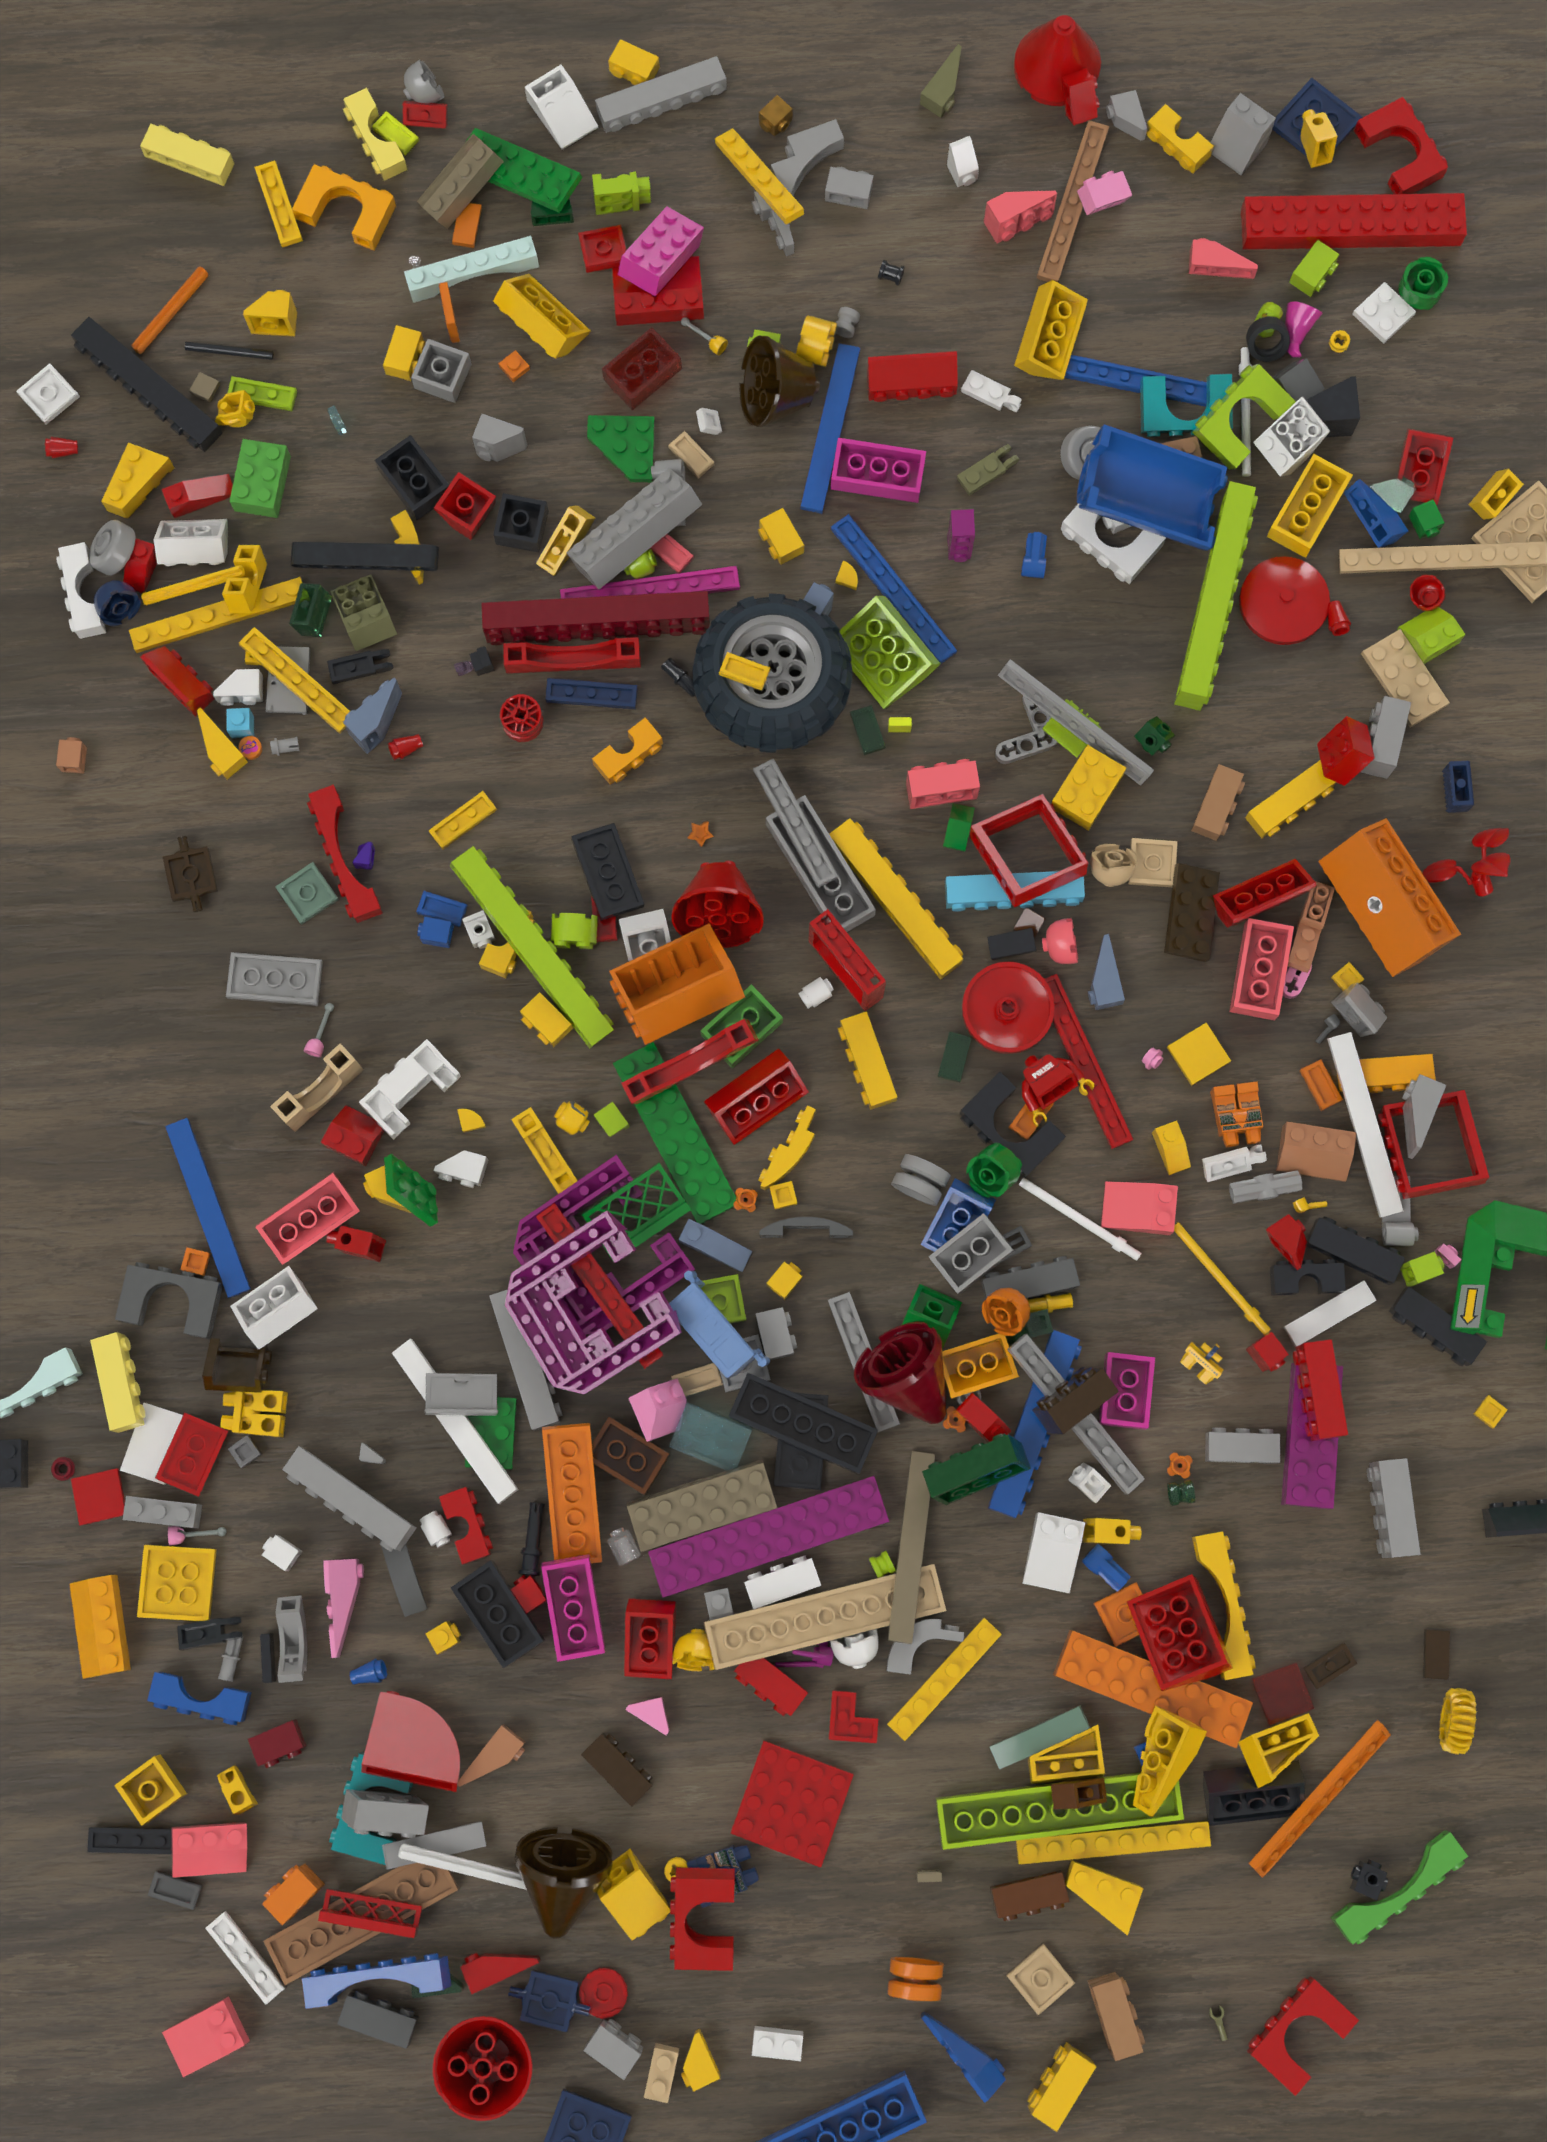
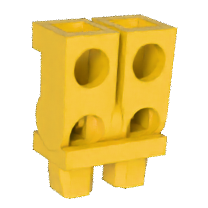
M263 1390L262 1393H224L223 1406L234 1407L233 1416L222 1415L220 1427L232 1430L233 1433L284 1438L285 1416L261 1414V1412L286 1414L288 1393L284 1391Z

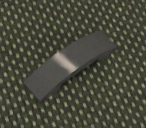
M795 1217L780 1220L764 1227L759 1233L760 1238H783V1229H829V1238H853V1230L832 1220L817 1217Z
M405 1544L401 1551L393 1549L392 1552L381 1546L404 1616L427 1610L428 1607L422 1588L419 1585L407 1544Z

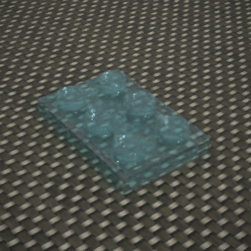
M687 1402L669 1447L728 1471L737 1468L752 1428Z

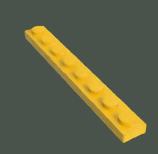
M298 577L259 589L251 613H230L224 600L130 629L129 633L136 653L307 601L308 598L302 579Z
M1208 1821L1082 1832L1016 1841L1018 1864L1211 1846Z

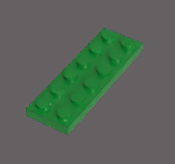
M475 128L471 135H476L504 161L488 182L560 213L582 179L580 172Z

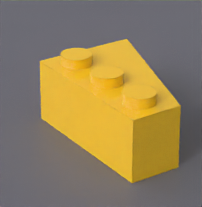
M128 442L101 501L106 510L128 519L147 499L146 496L152 489L160 485V481L168 472H172L174 466L170 458Z
M1308 1713L1250 1735L1239 1741L1238 1744L1256 1785L1260 1788L1272 1782L1283 1769L1289 1766L1299 1754L1319 1737V1734Z
M1093 1726L1082 1733L1076 1734L1065 1741L1028 1758L1031 1784L1102 1777L1105 1774L1099 1726Z
M1071 1860L1064 1880L1065 1885L1128 1936L1143 1888L1138 1884Z

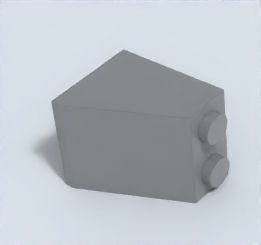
M1240 93L1226 110L1210 142L1214 146L1212 155L1242 175L1267 145L1276 118Z

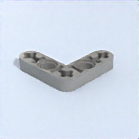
M1024 695L1022 701L1033 732L998 744L995 758L1002 764H1009L1051 750L1057 745V741L1052 738L1051 743L1048 744L1047 741H1042L1039 744L1040 747H1037V741L1043 740L1045 734H1047L1042 728L1050 720L1051 716L1038 706L1031 711L1034 708V703ZM1043 713L1047 718L1046 722L1042 724L1037 723L1034 720L1035 714ZM1024 740L1030 741L1033 744L1032 750H1022L1020 747L1021 742ZM1013 744H1016V750L1010 752L1009 757L1006 758L1005 755H1000L1002 748L1010 751L1014 749Z

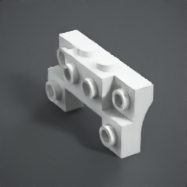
M426 1039L406 1059H400L390 1074H384L378 1080V1085L361 1099L359 1103L394 1140L410 1125L409 1120L399 1111L431 1080L445 1092L461 1076Z

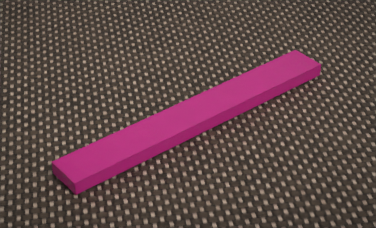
M737 566L611 582L605 584L599 590L594 585L560 589L561 598L708 591V594L740 590Z

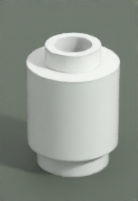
M819 977L803 987V991L798 994L809 1009L812 1006H818L832 997L831 991L834 989L827 978L822 980Z
M433 1511L420 1519L422 1524L420 1527L431 1546L436 1545L439 1548L450 1542L448 1537L452 1533L442 1515H438L437 1511Z

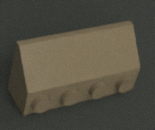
M472 134L417 202L434 219L448 229L504 161L476 135Z

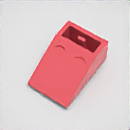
M1005 192L986 203L984 224L996 243L1006 242L1012 239L1016 233L1020 231L1025 232L1031 229L1035 223L1039 221L1044 222L1051 218L1054 213L1057 192Z

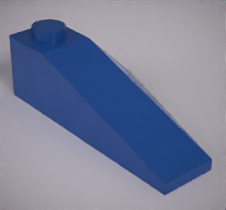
M926 2012L921 2013V2018L940 2044L947 2049L946 2051L954 2063L960 2066L965 2078L984 2103L987 2102L1006 2080L1003 2072L1006 2071L997 2058L993 2061L989 2055Z

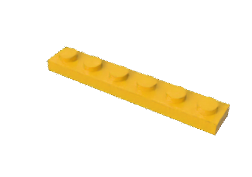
M733 128L715 138L718 148L786 225L804 215V208Z
M254 627L239 642V646L339 734L346 728L343 721L350 710Z
M983 1618L887 1725L906 1741L1002 1634Z

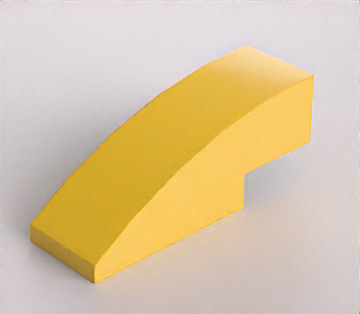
M406 510L390 518L394 529L400 537L394 541L395 544H420L412 520ZM411 571L418 584H422L424 571Z

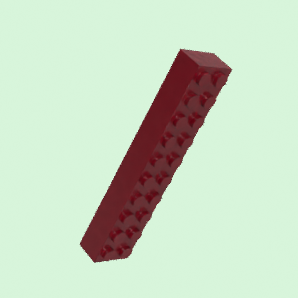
M708 591L482 603L483 632L487 643L495 646L503 645L504 642L524 643L536 641L537 643H547L549 640L569 642L571 639L578 638L583 641H590L597 637L611 640L615 639L616 636L635 638L639 635L659 637L661 634L681 636L683 633L702 635L710 627Z

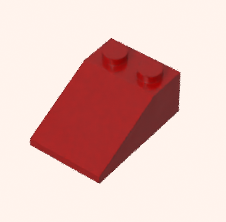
M1407 428L1393 497L1425 503L1434 500L1435 504L1438 505L1453 443L1452 436Z
M629 1598L625 1611L624 1676L672 1679L676 1601Z

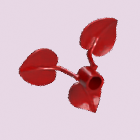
M1487 829L1473 837V846L1482 847V859L1471 866L1473 871L1471 877L1460 866H1456L1455 860L1451 859L1432 863L1423 870V876L1428 883L1449 880L1456 872H1460L1466 879L1467 884L1473 885L1476 896L1489 895L1494 890L1489 875L1507 877L1511 858L1507 853H1493L1486 857V849L1503 844L1509 837V829Z

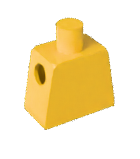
M1307 110L1302 114L1303 125L1300 136L1311 168L1332 163L1337 134L1326 113L1315 114L1314 110Z
M1083 1519L1085 1526L1082 1543L1130 1544V1540L1141 1539V1527L1131 1525L1130 1520Z

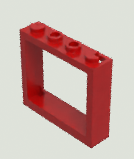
M1043 794L971 826V841L1014 907L1087 874L1089 863L1086 860V854L1084 852L1081 853L1075 837L1068 833L1064 820L1058 818L1053 804H1050ZM1039 814L1072 866L1021 888L988 836Z
M828 909L809 923V943L866 1012L883 999L886 980ZM876 976L880 982L873 985L870 980Z
M1465 1090L1443 1094L1437 1108L1454 1106L1473 1174L1470 1177L1411 1188L1391 1118L1403 1115L1405 1101L1382 1107L1380 1114H1378V1122L1380 1127H1384V1144L1386 1149H1390V1166L1392 1171H1396L1398 1176L1396 1187L1398 1193H1402L1403 1200L1485 1184L1489 1179Z

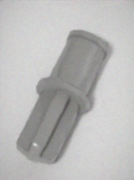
M243 1638L227 1642L225 1654L221 1656L224 1658L218 1679L233 1682L237 1661L241 1659L238 1657Z

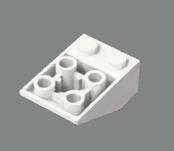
M562 65L525 86L527 101L562 150L598 128L581 94Z
M1301 397L1253 443L1280 477L1291 475L1308 459L1330 430L1304 397Z

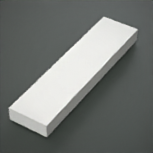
M1364 1280L1283 1328L1296 1347L1377 1300Z
M226 1911L206 1927V1930L265 2005L286 1988Z

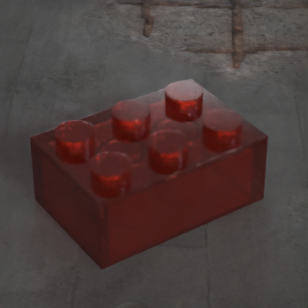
M651 327L602 368L603 380L631 410H634L682 369L681 357Z

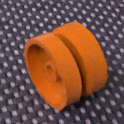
M892 1957L890 1959V1972L895 1976L903 1978L889 1980L888 1995L912 2001L941 2000L942 1986L937 1982L929 1980H938L943 1977L944 1964L939 1961L922 1958Z

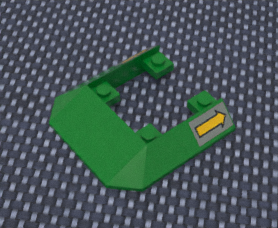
M1494 1200L1467 1218L1451 1330L1472 1335L1479 1333L1495 1338L1502 1337L1505 1314L1485 1309L1491 1267L1510 1271L1513 1266L1515 1249L1547 1257L1546 1212ZM1546 1336V1343H1545V1349H1546V1350H1547V1336Z

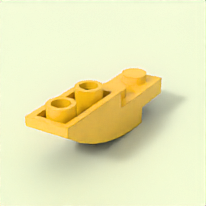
M807 1105L805 1111L800 1110L795 1121L799 1125L795 1132L791 1130L786 1141L789 1144L788 1147L779 1144L777 1149L773 1147L768 1158L771 1161L768 1170L765 1168L762 1170L758 1180L762 1182L760 1185L761 1189L766 1190L769 1186L778 1183L803 1158L815 1136L814 1133L807 1130L816 1113V1109Z

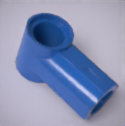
M1041 532L1028 533L1021 576L1044 579L1047 535Z
M1098 1543L1082 1560L1087 1568L1095 1575H1099L1116 1592L1131 1577L1113 1560L1111 1554Z

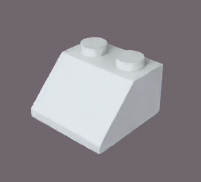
M663 909L619 919L628 961L671 942Z

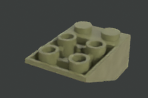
M372 574L330 591L355 651L397 635Z

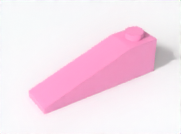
M359 1559L323 1561L325 1593H328L331 1597V1600H328L327 1615L329 1619H333V1624L329 1625L331 1658H337L341 1655L360 1586V1578L364 1577L363 1563L359 1564Z

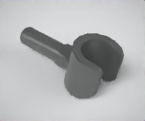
M1335 1014L1324 1020L1328 1027L1315 1040L1316 1043L1320 1044L1331 1031L1339 1026L1340 1020Z

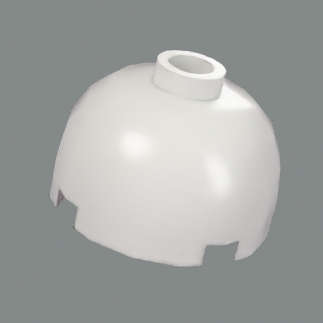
M877 1629L831 1640L830 1643L832 1651L840 1663L852 1666L854 1669L865 1667L866 1663L876 1656L879 1638Z

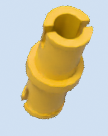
M1071 1293L1055 1296L1046 1294L1042 1298L1028 1299L1030 1313L1043 1311L1052 1313L1056 1309L1073 1308Z

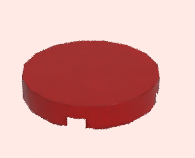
M607 1967L596 1968L588 1973L581 1983L579 1990L580 2002L583 2005L591 2006L590 2014L600 2019L611 2018L618 2014L626 2004L628 1996L627 1983L623 1976L614 1969Z

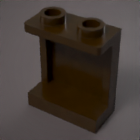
M210 1338L202 1374L205 1390L262 1393L263 1383L268 1381V1369L266 1368L267 1364H271L272 1351L268 1350L267 1344L260 1349L221 1347L220 1338Z

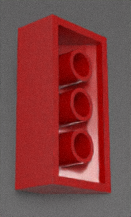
M957 351L868 357L867 385L869 400L883 402L887 399H896L902 401L911 397L927 399L931 396L947 398L956 395L958 387Z
M1293 859L1215 894L1213 898L1218 917L1229 928L1293 898L1299 897L1311 891L1317 885L1300 863Z
M778 1048L707 1098L704 1103L729 1140L735 1145L809 1092L791 1061Z

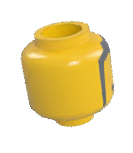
M575 1101L563 1102L554 1115L556 1125L570 1135H574L578 1131L583 1133L590 1122L587 1120V1109Z

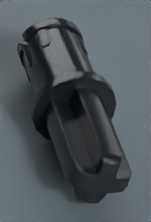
M672 658L667 659L661 666V669L674 680L675 685L679 684L691 697L696 696L694 682L688 676V671H683Z

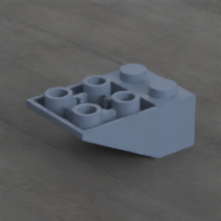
M395 678L383 682L378 692L373 696H367L363 700L362 705L356 711H350L343 721L349 735L367 754L384 740L401 698L402 692Z

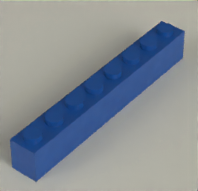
M1052 1330L1043 1354L1062 1378L1069 1382L1074 1368L1070 1367L1072 1360L1078 1359L1082 1348L1078 1345L1080 1339ZM1034 1382L1032 1383L1013 1438L1022 1443L1031 1469L997 1483L988 1509L1012 1518H1016L1017 1514L1022 1515L1026 1502L1022 1500L1025 1492L1030 1493L1034 1482V1479H1031L1033 1469L1038 1470L1042 1457L1038 1455L1041 1447L1046 1448L1050 1435L1046 1434V1429L1032 1410L1038 1406L1036 1402L1044 1397V1394Z

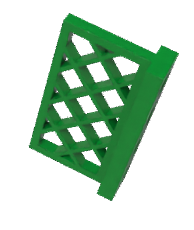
M658 1162L581 1215L588 1223L591 1221L589 1216L594 1212H605L608 1210L611 1214L622 1216L620 1221L622 1225L624 1224L625 1216L637 1218L636 1228L632 1231L625 1230L636 1248L691 1209ZM659 1170L663 1176L661 1186L648 1184L650 1175ZM646 1178L645 1183H641V1182H640V1181H642L643 1179ZM665 1182H667L670 1188L664 1187ZM634 1185L644 1186L642 1199L629 1197L631 1187ZM648 1187L660 1189L658 1202L645 1200ZM627 1191L626 1196H621L622 1193ZM663 1191L673 1192L678 1200L670 1205L661 1203ZM615 1198L625 1199L623 1212L610 1210L611 1201ZM628 1200L641 1202L639 1215L626 1213ZM644 1203L657 1205L656 1213L651 1218L642 1216ZM607 1204L606 1209H601L603 1206ZM641 1219L646 1220L644 1223L640 1225Z

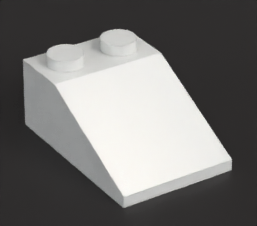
M1039 1512L1036 1513L1022 1583L1070 1593L1085 1522Z

